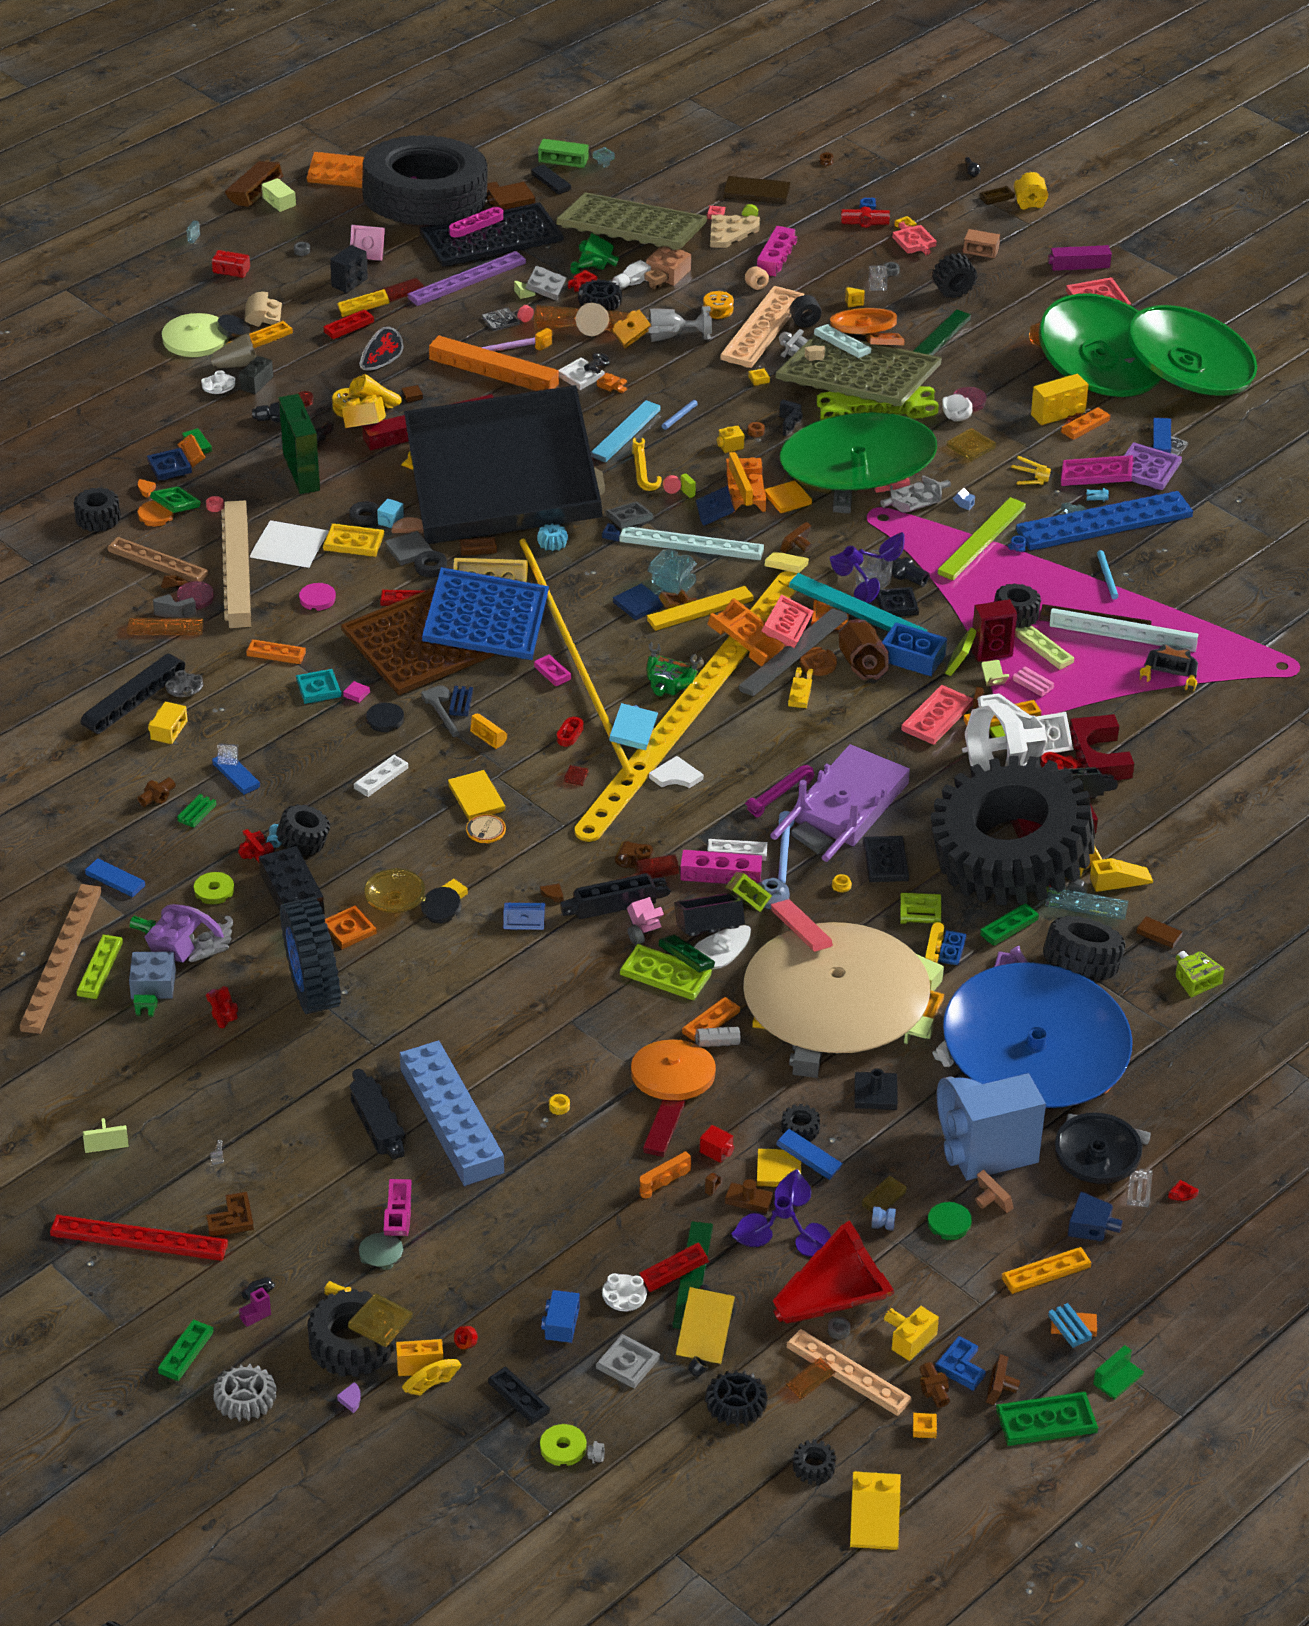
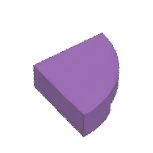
M355 1382L337 1395L338 1401L352 1413L359 1408L361 1399L360 1389Z

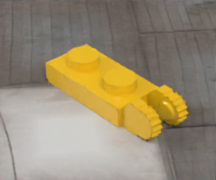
M797 667L788 706L807 708L812 687L813 669H808L807 679L800 678L802 670Z
M939 922L932 925L925 956L926 959L938 963L939 954H936V952L940 953L944 925Z

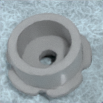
M594 1441L593 1445L588 1446V1459H592L593 1464L603 1462L604 1443Z

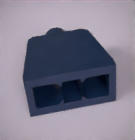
M1080 1192L1070 1219L1068 1236L1103 1241L1107 1230L1120 1233L1123 1220L1112 1218V1204Z

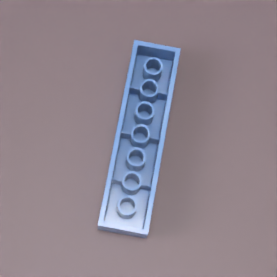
M440 1041L400 1052L401 1072L463 1185L466 1186L503 1174L504 1155Z

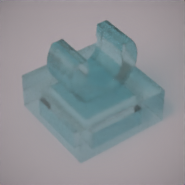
M603 147L593 152V158L598 161L599 165L603 164V167L606 168L610 166V161L615 159V153Z

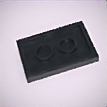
M903 836L863 837L869 882L909 881Z

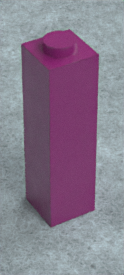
M1109 245L1051 248V254L1048 255V264H1051L1053 271L1110 268L1112 253Z

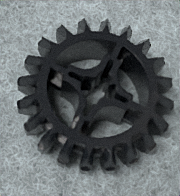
M591 280V282L587 281L579 288L578 300L580 307L587 303H596L603 306L609 313V311H614L621 305L622 292L620 286L616 285L615 282L611 283V280Z
M736 1369L733 1373L726 1370L725 1375L718 1373L716 1379L712 1378L710 1385L706 1389L705 1402L708 1412H711L712 1418H717L719 1423L726 1421L727 1426L731 1423L735 1424L736 1427L741 1423L747 1426L748 1421L755 1423L757 1418H761L767 1408L768 1395L765 1385L762 1384L760 1378L755 1379L754 1373L747 1375L745 1370L742 1373H738ZM753 1397V1401L749 1403V1399Z

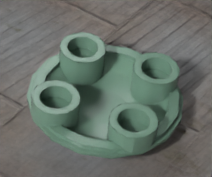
M383 1232L374 1233L366 1237L359 1247L360 1261L362 1263L381 1267L383 1270L391 1269L393 1263L397 1262L403 1253L402 1242L398 1237L385 1236Z

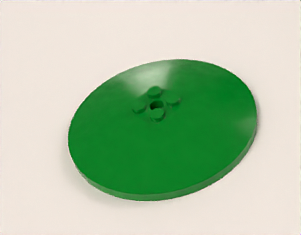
M1083 293L1058 299L1045 311L1039 325V341L1048 360L1065 377L1079 374L1089 384L1088 390L1114 397H1129L1146 393L1156 387L1162 380V377L1150 370L1136 356L1129 343L1128 328L1133 317L1139 312L1134 307L1108 296ZM1135 358V360L1131 363H1128L1124 359Z
M1172 305L1152 306L1139 311L1129 325L1128 339L1136 356L1158 376L1181 388L1207 395H1232L1247 389L1256 376L1257 361L1245 340L1224 323L1202 312Z

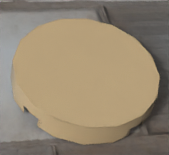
M587 303L578 310L576 325L583 334L598 336L607 329L609 314L600 304Z

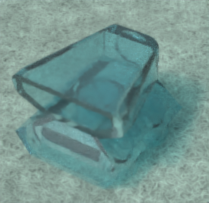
M663 549L650 562L647 572L652 573V583L664 591L679 594L682 589L686 593L696 582V576L691 571L697 563L693 561L691 556H680L673 549Z

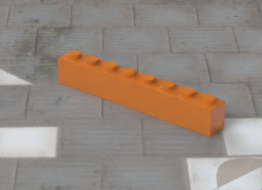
M439 335L429 345V360L535 391L553 389L559 384V370Z

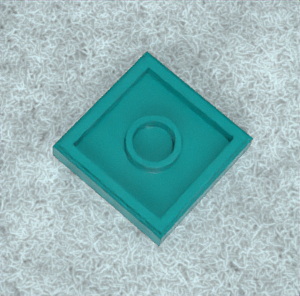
M333 669L296 675V682L304 704L341 697V691Z

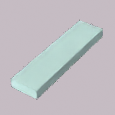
M828 324L814 329V335L857 358L871 353L869 346Z

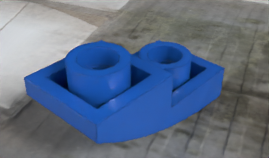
M946 930L938 962L959 965L966 941V934Z

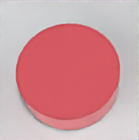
M528 305L522 306L518 311V319L524 323L530 321L534 310Z
M671 475L664 479L663 487L667 493L673 494L680 490L681 482L677 476Z
M219 496L209 497L206 500V508L211 512L221 511L224 508L223 498Z

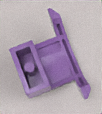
M171 904L162 909L161 919L144 938L152 952H174L175 961L184 962L195 949L189 936L201 922L215 936L223 938L224 935L221 927L202 911L190 906Z

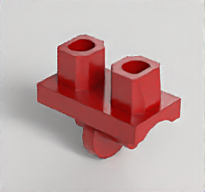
M248 829L243 831V835L246 838L244 843L239 845L240 848L238 850V854L242 859H252L254 857L259 863V856L274 852L273 845L270 842L265 843V837L260 830L255 833H251Z
M223 986L218 990L212 989L206 994L207 1001L212 1006V1016L216 1019L219 1028H225L229 1022L238 1018L237 1012L239 1009L237 1004L232 1002L228 987Z

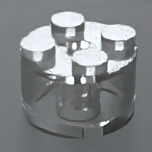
M871 550L870 552L880 555L879 550ZM863 554L864 560L858 566L868 577V580L874 577L877 578L880 583V590H883L891 582L893 561L887 562L884 557L879 559ZM856 569L855 579L858 586L860 583L865 582V579Z

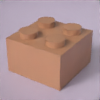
M668 246L659 247L646 259V263L651 266V270L658 268L666 273L668 278L665 283L674 286L691 270V254L683 250H673Z

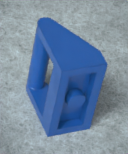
M504 903L503 929L544 930L545 903Z

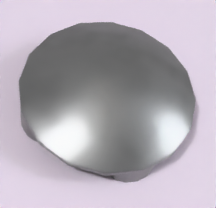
M184 670L177 671L175 676L166 682V691L176 697L194 695L203 687L202 676L189 674Z

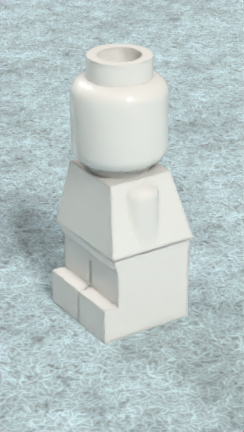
M639 260L629 265L622 274L615 276L611 283L615 282L616 285L620 286L621 290L629 285L641 284L643 281H647L644 279V273L651 271V266Z

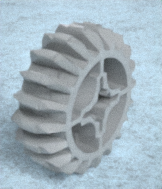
M240 1364L239 1368L235 1369L231 1366L230 1372L223 1371L222 1376L218 1377L217 1383L214 1386L213 1397L218 1410H221L223 1416L228 1415L230 1420L237 1417L239 1422L242 1418L250 1421L251 1417L259 1419L260 1413L266 1415L267 1409L272 1408L273 1402L276 1399V1385L272 1375H268L266 1369L261 1371L259 1365L252 1368L251 1364L247 1367H243Z

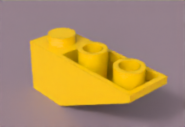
M1112 858L1092 861L1090 880L1096 892L1153 883L1146 867Z

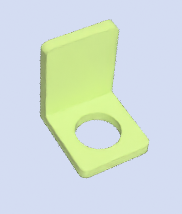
M999 660L982 662L981 666L987 687L1005 684L1009 675H1003Z

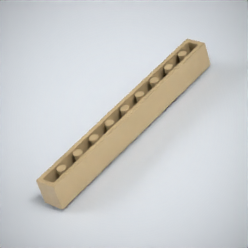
M246 500L225 502V509H221L224 586H227L224 587V609H228L224 610L225 621H229V628L251 627Z

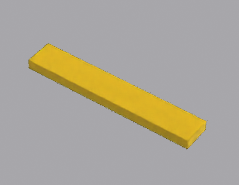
M746 586L647 615V621L657 631L725 610L733 598L741 604L752 602L754 596Z

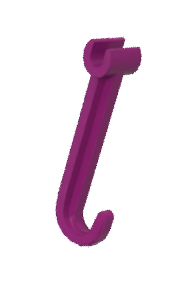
M809 765L797 768L757 799L749 798L745 803L748 806L746 809L756 818L760 817L767 805L804 777V780L807 782L806 786L810 784L814 778L813 768Z

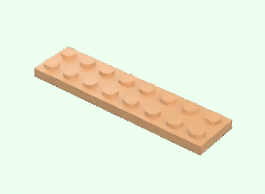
M774 286L721 353V360L752 368L791 317L789 312L791 303L797 297L804 295V293Z

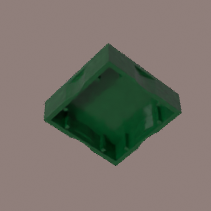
M299 394L278 397L282 454L299 494L320 491L317 433Z

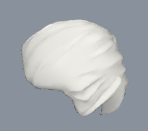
M959 394L943 398V412L948 419L960 422L971 416L972 403L968 398H964Z

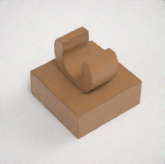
M658 268L644 273V279L649 282V287L652 289H656V285L661 287L668 278V275Z

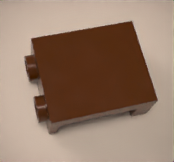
M519 182L488 189L487 203L492 208L499 207L505 210L534 204L535 196L525 182Z

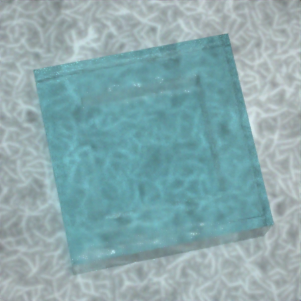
M194 220L187 228L189 243H194L200 236L199 221Z

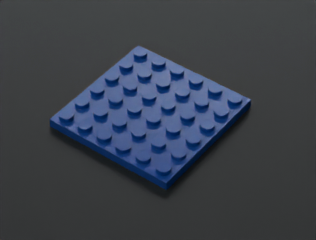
M441 567L424 627L422 641L532 660L549 586Z

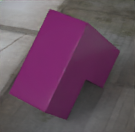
M263 1288L250 1293L251 1303L239 1309V1317L246 1327L271 1315L270 1296Z

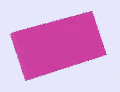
M1133 455L1063 460L1061 486L1132 481Z

